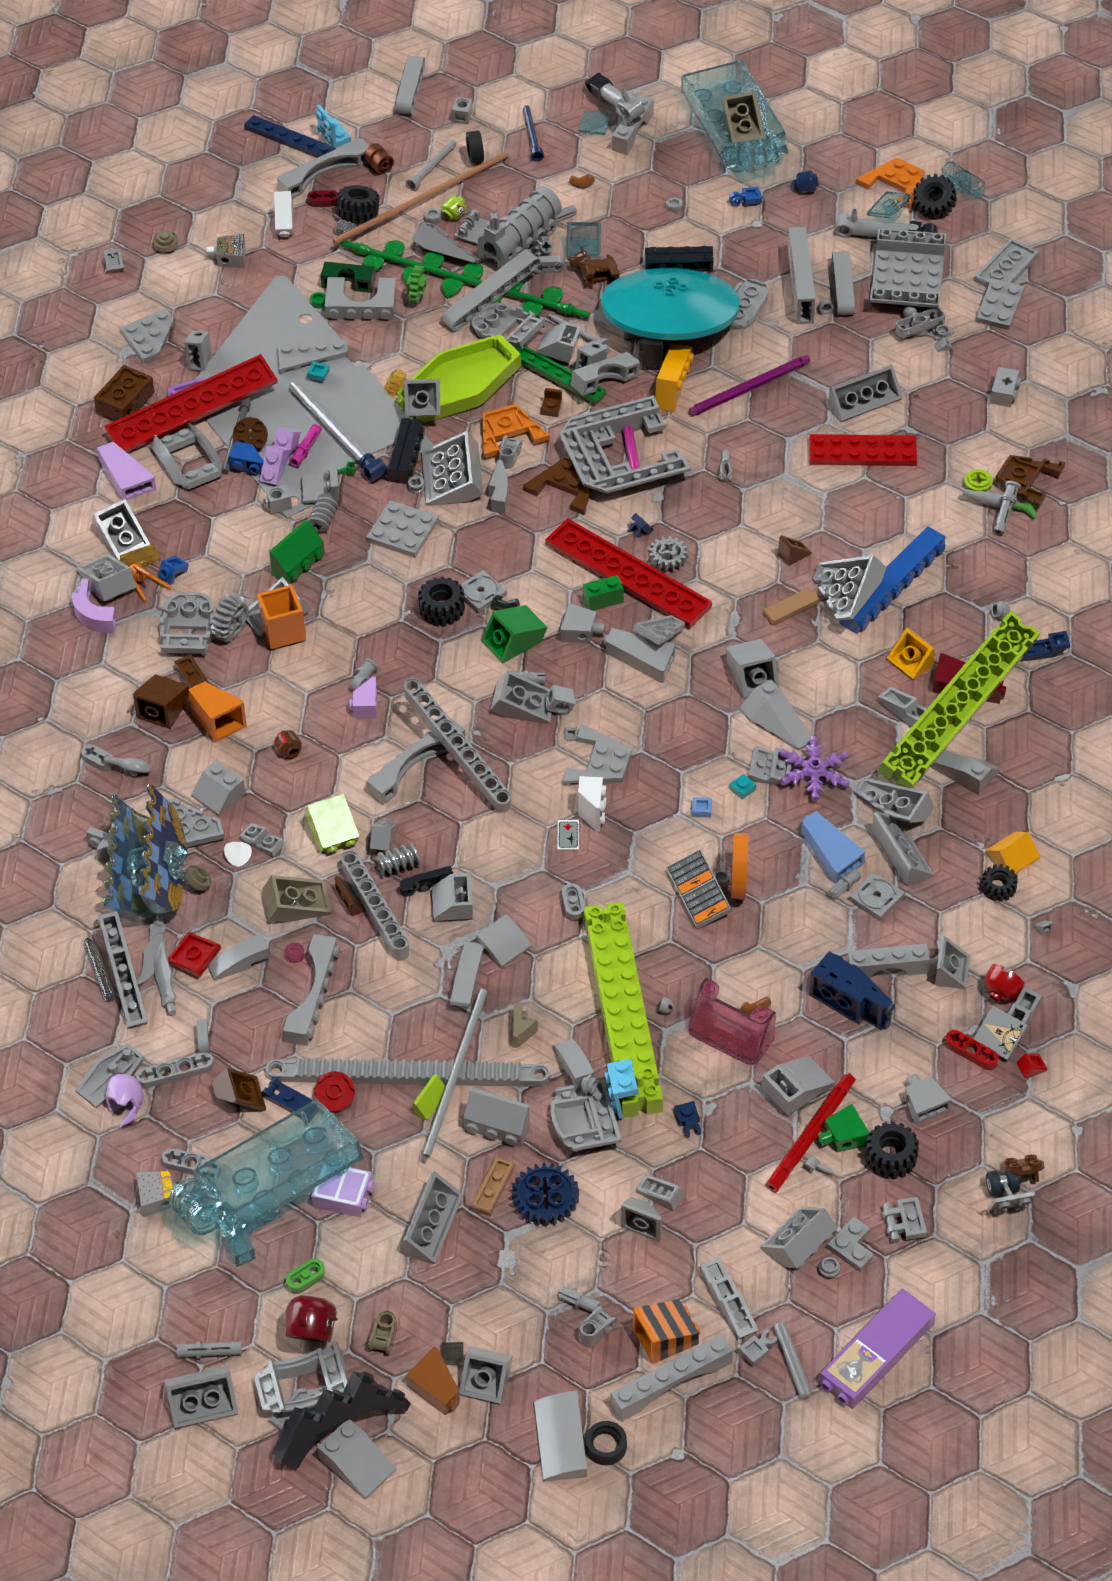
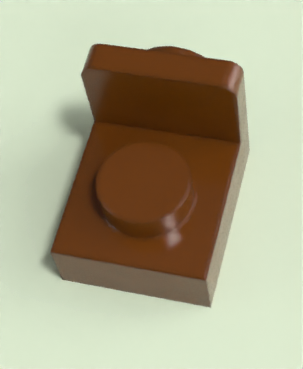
M545 388L541 415L558 417L562 405V390Z

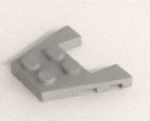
M581 724L577 735V742L595 746L587 771L567 768L563 778V785L570 786V783H579L580 776L603 777V783L623 782L632 755V748Z

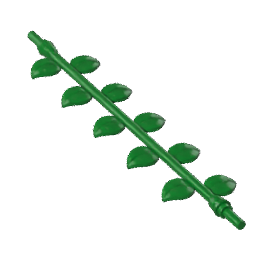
M393 240L387 242L384 247L385 252L372 249L362 242H356L355 244L343 241L339 243V246L352 249L358 255H368L364 258L363 264L375 266V272L383 266L384 259L408 266L402 272L406 286L409 273H413V268L416 265L424 266V271L447 277L442 282V289L446 298H450L458 293L463 287V282L478 286L483 282L478 280L484 271L481 264H467L463 268L464 275L439 268L444 262L442 253H427L424 256V264L400 257L405 250V245L402 241ZM522 280L505 293V295L527 301L522 305L523 310L535 313L536 317L542 312V306L556 309L566 316L576 315L587 319L590 317V312L577 309L571 303H559L563 297V290L556 286L545 288L543 298L519 292L523 286ZM503 296L497 299L494 303H500Z

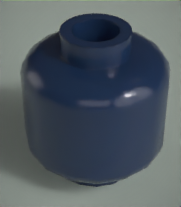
M811 170L797 173L796 179L793 180L795 190L798 189L801 194L814 192L816 187L819 186L817 174Z

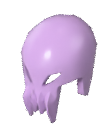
M116 1074L107 1085L106 1101L109 1111L118 1112L122 1106L128 1110L120 1127H123L136 1118V1112L143 1104L144 1095L142 1086L137 1079L128 1074Z

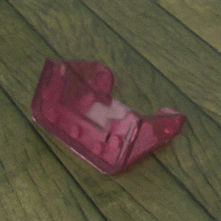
M705 978L699 987L688 1024L690 1036L747 1065L757 1064L774 1041L776 1012L766 1007H757L749 1015L717 999L716 997L719 994L718 984Z

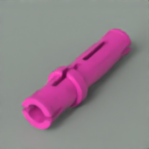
M312 424L300 445L296 446L295 452L289 460L292 466H299L303 458L309 454L310 447L322 431L318 424Z

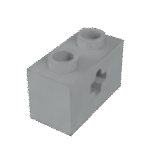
M998 367L991 392L990 404L1011 407L1013 400L1016 401L1018 390L1016 388H1020L1021 378H1018L1019 370Z

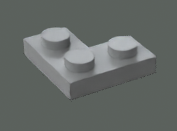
M855 1217L827 1245V1249L859 1272L874 1258V1254L860 1244L870 1233V1228Z

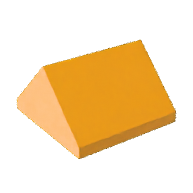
M906 627L887 656V659L912 679H916L933 666L935 648Z
M1013 832L985 850V853L998 866L1003 864V868H1005L1007 865L1010 867L1009 871L1011 869L1015 871L1014 874L1040 859V854L1029 832Z

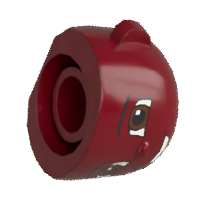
M300 1295L293 1298L288 1303L283 1324L286 1327L285 1336L305 1341L330 1343L334 1323L338 1320L336 1317V1306L327 1299Z

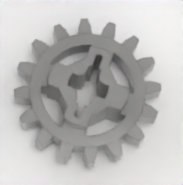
M662 536V540L655 539V543L650 544L648 551L649 561H652L653 566L658 565L659 570L664 567L665 571L668 568L674 571L676 566L681 568V563L685 564L686 559H688L687 546H684V541L678 542L677 537L673 540L671 536L668 539Z

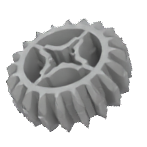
M230 593L219 602V606L216 608L215 614H213L214 618L211 626L212 634L218 640L230 643L232 640H235L236 636L245 627V622L249 615V602L242 595Z

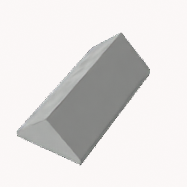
M893 365L829 388L828 405L840 421L903 398Z
M876 811L873 815L872 831L907 887L932 878L934 873L902 822L887 814Z
M435 1171L430 1175L403 1240L405 1256L431 1264L436 1263L463 1197L459 1190Z

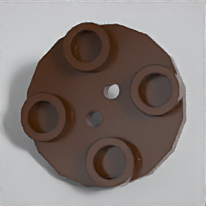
M243 418L236 423L233 429L234 442L252 444L257 451L264 447L267 442V427L258 418Z
M1026 1155L1025 1159L1007 1158L1004 1160V1172L1008 1170L1014 1175L1019 1176L1031 1174L1034 1182H1039L1038 1172L1045 1168L1044 1161L1037 1159V1155Z

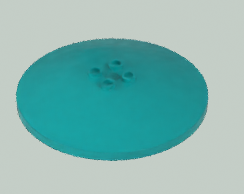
M654 268L633 272L613 281L604 290L601 305L605 317L613 325L626 332L652 339L687 340L708 336L728 327L738 316L740 301L737 292L732 286L713 275L682 268Z

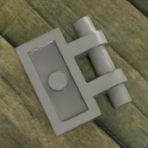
M918 1197L897 1200L896 1208H892L891 1203L883 1204L884 1211L882 1214L884 1220L887 1221L888 1236H891L893 1243L900 1241V1233L905 1234L906 1240L927 1237V1230ZM900 1217L902 1223L896 1224L894 1218Z

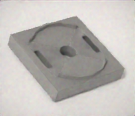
M484 570L461 584L464 590L465 601L478 613L492 605L493 596L500 595L503 598L507 595V591Z
M873 872L849 896V900L878 920H881L904 897L905 892ZM874 894H879L881 896L875 897Z

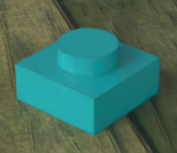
M313 361L307 372V378L324 382L330 371L329 365Z
M742 774L729 784V789L743 800L756 790L757 785L746 775Z

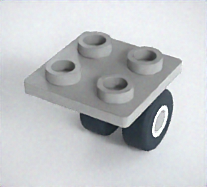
M1005 1170L1003 1176H999L997 1171L986 1173V1184L989 1194L993 1197L1003 1193V1197L995 1198L988 1207L989 1212L1002 1214L1007 1212V1209L1015 1208L1016 1211L1028 1208L1027 1206L1036 1196L1035 1191L1017 1195L1012 1194L1020 1191L1019 1175H1014L1008 1170Z

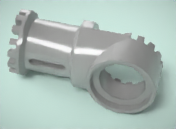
M366 658L363 660L360 668L354 670L355 677L352 679L353 682H350V689L356 690L369 680V676L373 672L378 670L377 664L373 662L374 660Z

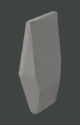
M128 1043L98 1059L77 1087L76 1092L94 1107H99L106 1101V1090L110 1079L116 1074L133 1076L145 1057Z

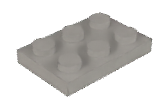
M991 278L977 314L976 322L1009 330L1025 286Z

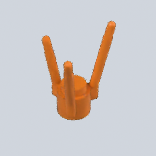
M135 563L130 566L136 584L135 589L144 602L146 598L137 581H143L146 576L167 589H172L171 586L147 572L139 564Z

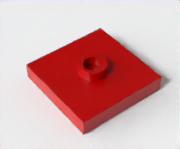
M188 932L168 957L169 965L200 977L221 950V946L216 942Z

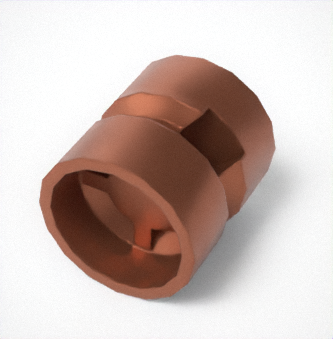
M378 143L370 145L364 152L365 161L378 174L389 172L394 165L393 157Z

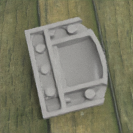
M604 1079L598 1080L594 1094H583L581 1086L575 1088L574 1085L555 1089L554 1093L556 1096L551 1101L553 1126L562 1142L572 1151L622 1142Z

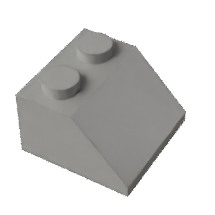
M216 760L202 772L191 795L210 811L220 816L246 794L244 779Z
M471 1346L466 1352L459 1394L501 1404L510 1376L513 1356Z

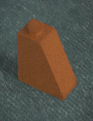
M434 1346L406 1375V1383L415 1393L444 1415H447L451 1410L453 1411L458 1407L460 1394L438 1348Z

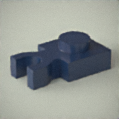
M694 1101L675 1105L674 1111L679 1126H685L686 1138L690 1137V1130L692 1129L697 1132V1135H701V1128L698 1124L700 1117Z

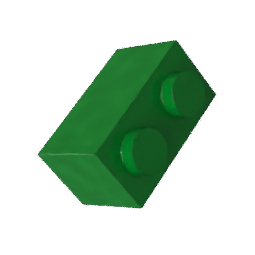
M618 575L583 584V600L587 609L594 611L624 603V588Z

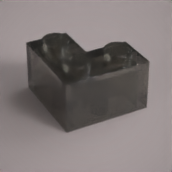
M642 337V340H639V350H642V352H639V362L642 363V370L661 369L663 365L664 340Z

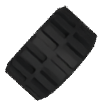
M350 185L341 188L338 191L337 215L342 220L359 224L377 217L380 199L379 194H377L378 192L372 188L360 185Z
M435 577L433 580H427L426 584H422L421 589L418 591L419 612L424 620H428V623H435L437 626L443 624L445 626L447 623L453 624L454 620L458 621L460 616H463L465 610L464 590L461 584L458 585V581H452V578L449 577L447 579Z
M892 1121L891 1124L884 1122L882 1126H875V1130L870 1131L866 1144L865 1157H867L866 1162L870 1165V1169L872 1171L876 1170L877 1175L883 1174L884 1178L888 1179L889 1176L897 1179L899 1175L904 1177L906 1172L910 1173L913 1167L916 1166L919 1141L916 1139L917 1135L915 1132L911 1133L910 1127L905 1128L904 1124L900 1123L897 1125ZM892 1146L900 1149L902 1152L890 1154L885 1152L883 1148Z

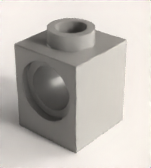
M456 97L452 108V122L469 124L473 112L472 99Z
M286 484L266 489L264 503L266 507L270 508L271 514L292 509L291 496Z
M552 685L545 695L547 711L567 715L575 707L576 698H574L573 689Z

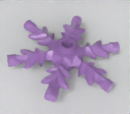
M811 736L810 745L805 746L809 751L806 754L811 757L809 760H804L802 755L799 757L795 751H792L791 754L785 749L781 750L780 756L788 758L786 760L787 763H795L794 766H803L802 770L794 769L795 772H786L788 777L780 779L783 786L791 781L795 785L799 779L803 781L804 776H807L810 779L807 784H811L807 791H812L813 801L819 800V791L824 792L820 786L823 783L819 780L822 776L826 777L827 782L831 780L834 786H837V783L845 788L848 787L850 781L842 779L843 774H834L835 771L828 772L826 770L827 766L835 767L834 764L842 765L843 762L840 760L849 758L847 751L837 756L833 752L830 758L826 756L825 761H822L818 758L822 755V753H818L822 746H817L816 736Z

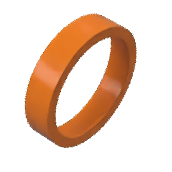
M734 833L731 899H746L749 833Z

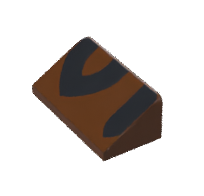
M336 876L334 878L335 889L349 913L355 916L364 912L365 909L350 884Z

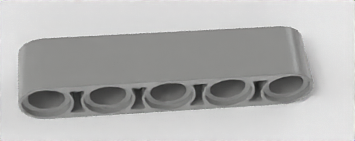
M408 56L396 99L395 113L413 114L425 69V57Z
M832 252L837 315H854L855 301L850 252Z

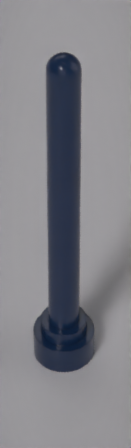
M525 105L523 109L532 144L530 155L533 161L538 162L544 158V152L538 145L530 107Z

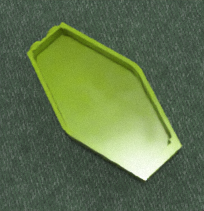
M501 334L436 354L412 379H439L441 415L409 416L411 420L420 419L423 424L482 405L522 366L521 354ZM403 386L397 392V404L401 410H405Z

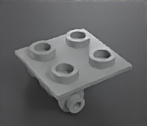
M471 210L454 237L477 244L478 238L484 234V228L490 224V221L479 218L478 210Z

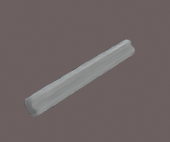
M784 1322L776 1323L774 1330L801 1399L811 1397V1389L786 1324Z

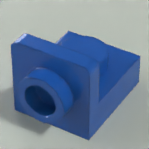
M177 556L162 560L158 577L172 584L174 583L175 575L187 571L189 564Z

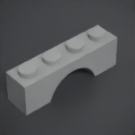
M638 95L637 98L643 104L645 113L632 121L626 117L623 118L612 135V151L628 155L634 145L641 123L648 124L654 115V99Z
M625 352L573 370L570 385L584 396L596 392L598 381L601 379L616 378L627 381L638 377L640 362L629 352Z
M927 944L848 951L847 962L858 966L860 970L871 978L876 972L887 968L902 969L908 975L928 974L930 957Z

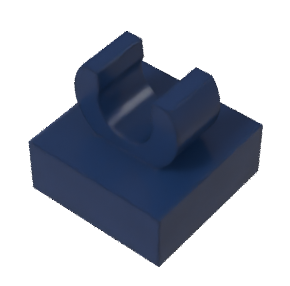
M637 513L631 517L635 523H632L629 529L634 532L638 528L637 532H635L638 538L643 535L644 531L650 534L654 530Z

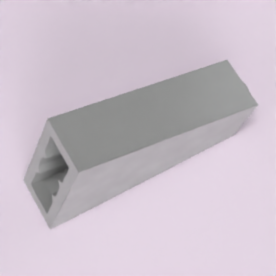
M612 628L609 635L606 634L604 638L606 654L656 681L664 683L675 658V644L664 642L661 645H657L638 634Z

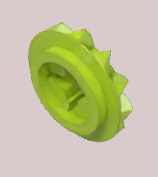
M975 469L965 475L964 484H966L967 489L987 492L988 488H992L993 478L987 471ZM977 478L978 480H980L981 484H977Z

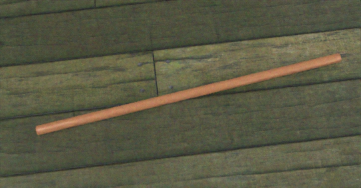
M505 151L332 239L333 244L337 245L508 158L509 154Z

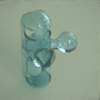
M948 162L941 168V173L945 179L948 177L950 182H953L955 191L958 189L961 192H968L977 198L984 194L986 189L985 181L954 162ZM954 166L958 169V172H955V174L952 173ZM979 182H981L983 185L978 189Z

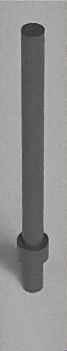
M252 395L241 401L237 422L245 418L247 412H249ZM233 435L222 468V473L228 474L230 469L229 455L235 444Z

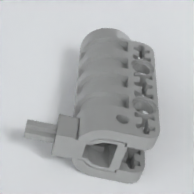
M541 186L532 192L529 198H525L518 207L513 208L508 213V216H504L499 220L498 213H491L489 215L490 224L484 228V234L477 241L478 257L485 262L494 259L497 261L498 269H500L523 250L528 249L530 252H533V249H531L534 244L533 240H539L538 238L542 236L548 239L557 228V216L562 211V205L558 196L551 189Z

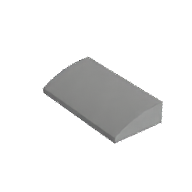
M577 1391L554 1394L534 1401L543 1482L587 1477Z

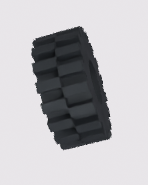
M930 174L926 175L927 179L921 178V183L917 182L916 188L913 190L915 206L924 217L929 215L930 219H933V216L939 219V215L945 217L947 216L946 212L951 213L952 207L955 208L957 197L954 184L950 182V178L947 177L945 179L942 174L940 177L937 174H934V177H930ZM939 193L942 195L937 201L929 200L931 194Z

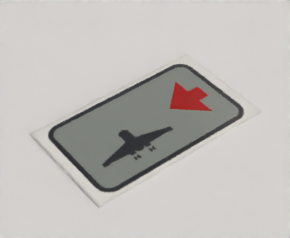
M558 820V849H579V820Z

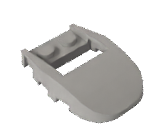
M505 303L490 304L484 307L472 319L474 331L481 339L498 334L503 336L517 322L521 323L507 337H504L515 349L519 350L523 349V345L541 328H545L546 324L545 318L541 317L538 319L535 313L531 311L526 312L523 310V307L511 308L509 304Z
M180 592L170 596L164 605L163 616L160 617L162 654L200 653L202 656H205L213 638L211 629L214 618L212 599L208 595L199 592ZM170 628L206 629L205 635L169 633Z

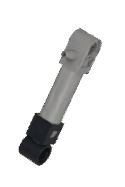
M598 72L585 81V85L592 95L595 94L603 102L607 100L617 107L621 114L630 121L645 113V108L638 98L627 93L624 88L619 90L614 87L611 80L602 76L601 73Z

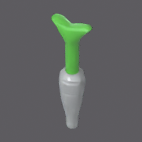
M968 489L963 491V496L970 497L995 508H1001V494ZM1016 502L1012 506L1014 509L1026 512L1033 519L1036 518L1034 506L1030 503Z

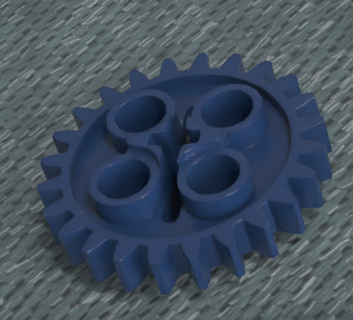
M543 1162L541 1168L535 1164L534 1170L527 1167V1174L520 1172V1178H515V1184L512 1186L513 1205L517 1206V1213L522 1212L523 1219L529 1216L530 1223L537 1219L538 1225L545 1221L546 1226H548L549 1220H552L554 1224H557V1218L565 1221L564 1214L571 1216V1210H576V1203H579L578 1182L574 1181V1175L569 1176L568 1169L562 1172L561 1165L555 1169L554 1163H551L550 1167H546L545 1162ZM543 1179H547L548 1209L544 1208Z

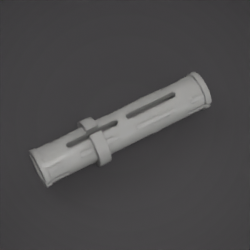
M196 1341V1344H177V1358L196 1357L201 1359V1356L242 1355V1341L201 1343V1341ZM218 1348H230V1349H221V1350H211V1349H218Z

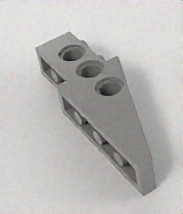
M118 911L99 915L98 921L127 1026L132 1028L147 1024L146 1013Z

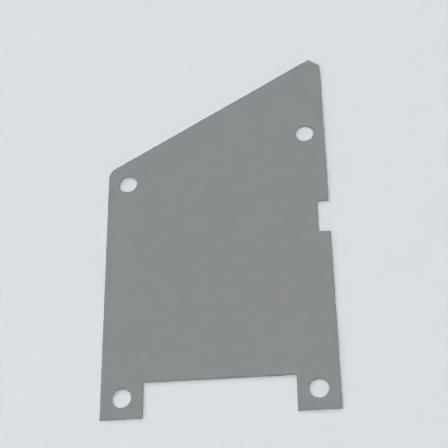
M276 276L208 362L205 371H201L196 379H207L262 354L278 379V383L252 395L251 407L246 417L258 418L267 427V442L264 447L257 451L263 460L266 447L274 445L277 428H287L301 432L298 445H300L312 424H318L322 428L321 433L310 447L309 454L303 458L297 467L292 466L289 462L295 450L292 451L278 485L259 481L261 475L250 473L265 493L268 488L287 485L290 496L299 500V504L292 507V509L281 511L286 518H289L314 506L313 503L303 502V491L301 490L303 488L302 475L327 473L326 468H330L329 460H337V470L345 468L346 463L349 461H359L289 389V385L292 382L297 381L366 453L374 454L393 445L402 417L409 418V416H405V411L400 409L393 397L363 363L355 367L347 357L328 362L325 360L318 362L330 367L324 382L307 378L310 364L301 366V369L295 371L294 369L286 370V373L280 374L278 345L342 339L287 276ZM310 315L312 320L309 323H301L299 317ZM244 399L203 417L228 448L240 413V403ZM426 435L420 439L422 440V446L420 451L417 450V453L419 455L422 451L435 446Z

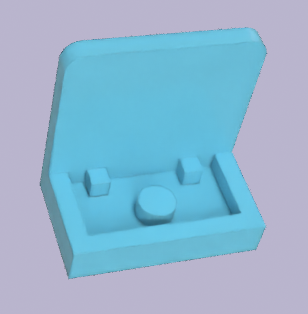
M631 1058L608 1063V1072L605 1073L607 1085L611 1084L608 1086L610 1100H614L611 1101L614 1113L618 1112L619 1119L623 1118L619 1099L639 1094Z

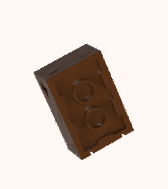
M123 365L94 396L96 412L116 421L138 411L155 392L153 377L146 376L145 373Z

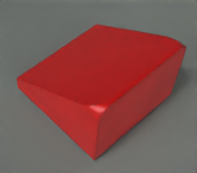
M1023 1054L1017 1061V1065L1025 1078L1044 1073L1048 1070L1039 1054Z

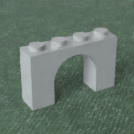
M344 277L327 278L325 298L326 319H394L397 292L396 278H379L377 294L372 299L364 302L352 301L345 296Z

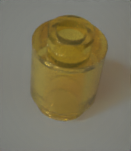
M398 369L391 372L385 384V390L390 395H397V392L404 386V380H406L405 372Z

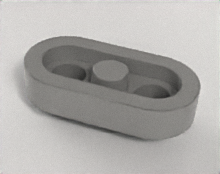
M574 883L565 885L562 889L565 913L570 919H580L584 916L585 907L582 890L579 885Z

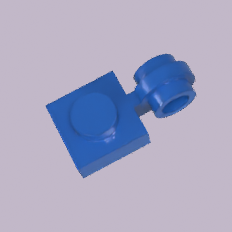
M759 187L742 188L741 193L732 192L730 194L729 202L734 206L740 205L742 200H744L745 205L762 203V196Z

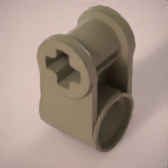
M384 1310L378 1314L374 1329L370 1335L369 1350L377 1349L386 1351V1354L391 1353L397 1332L396 1316L392 1311ZM385 1322H391L390 1325H383Z

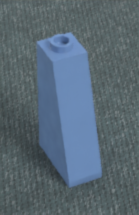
M817 811L803 819L801 833L834 883L838 882V878L845 876L851 869H858L864 864L865 851Z

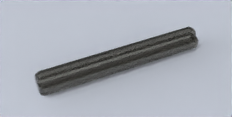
M94 937L85 938V947L106 1002L115 1000V994Z

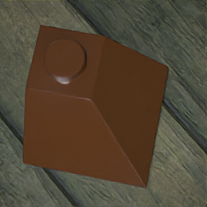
M225 1068L211 1081L216 1098L261 1111L266 1110L257 1076Z

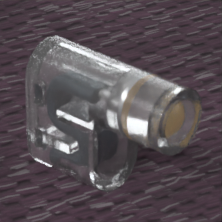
M339 220L333 229V233L340 236L357 226L352 222Z

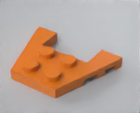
M896 157L857 177L856 184L868 190L877 180L904 192L898 198V204L911 210L914 202L913 190L916 188L917 182L921 183L920 179L924 177L925 170Z
M516 404L482 413L485 458L499 455V447L496 441L502 440L505 435L512 437L529 432L535 444L550 440L549 433L547 431L544 432L537 422L534 423L530 416Z

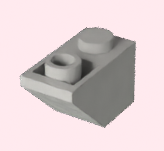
M382 818L381 821L372 825L370 849L391 850L398 823H393L392 819Z

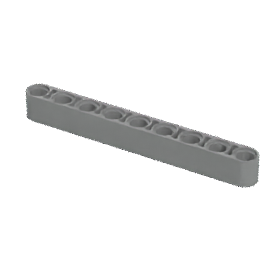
M416 678L407 679L404 683V696L493 808L498 812L508 811L511 805V794L423 684ZM459 743V744H461V745H460V746H454L453 744ZM470 757L472 760H465L464 758ZM482 771L483 774H477L475 772ZM488 785H493V786H495V787H494V788H488L487 786H488ZM505 799L506 802H499L498 800Z

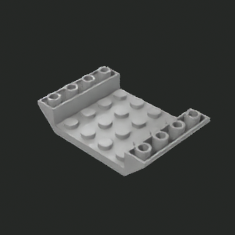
M878 228L870 302L939 308L946 234Z

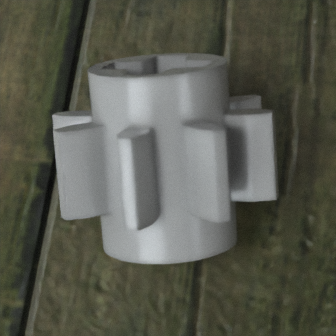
M542 236L538 238L539 240H533L534 244L531 249L535 252V256L552 254L553 245L550 242V238L545 239Z

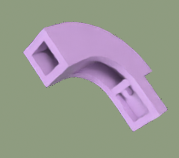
M81 579V585L77 587V593H72L77 619L81 624L93 631L115 633V608L100 607L90 602L91 589L89 579Z

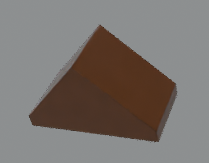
M783 535L779 537L778 555L788 566L812 553L799 540Z

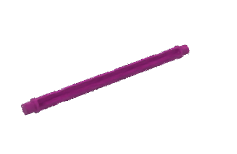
M805 355L793 359L695 404L689 408V412L693 416L707 411L805 366L806 363L810 362V357Z

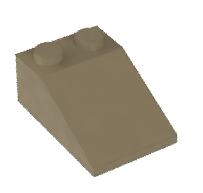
M755 91L723 97L722 108L732 144L764 139L765 134Z
M271 875L262 888L269 921L292 922L330 915L332 913L325 880Z

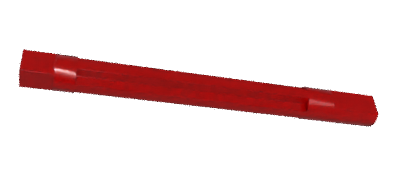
M850 1073L845 1074L836 1084L765 1185L772 1192L777 1193L825 1126V1120L833 1115L850 1091V1088L857 1080Z

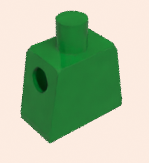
M850 1104L825 1120V1132L818 1134L817 1138L821 1146L832 1143L837 1152L866 1146L869 1131L853 1104Z

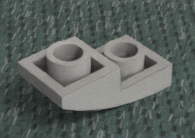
M250 823L240 835L243 841L272 857L285 844L283 838L268 834L266 828Z

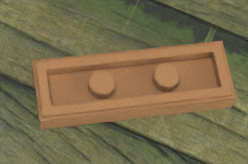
M809 587L763 609V614L772 625H775L819 604L820 599Z
M499 1157L495 1158L471 1205V1210L491 1216L515 1169V1163Z

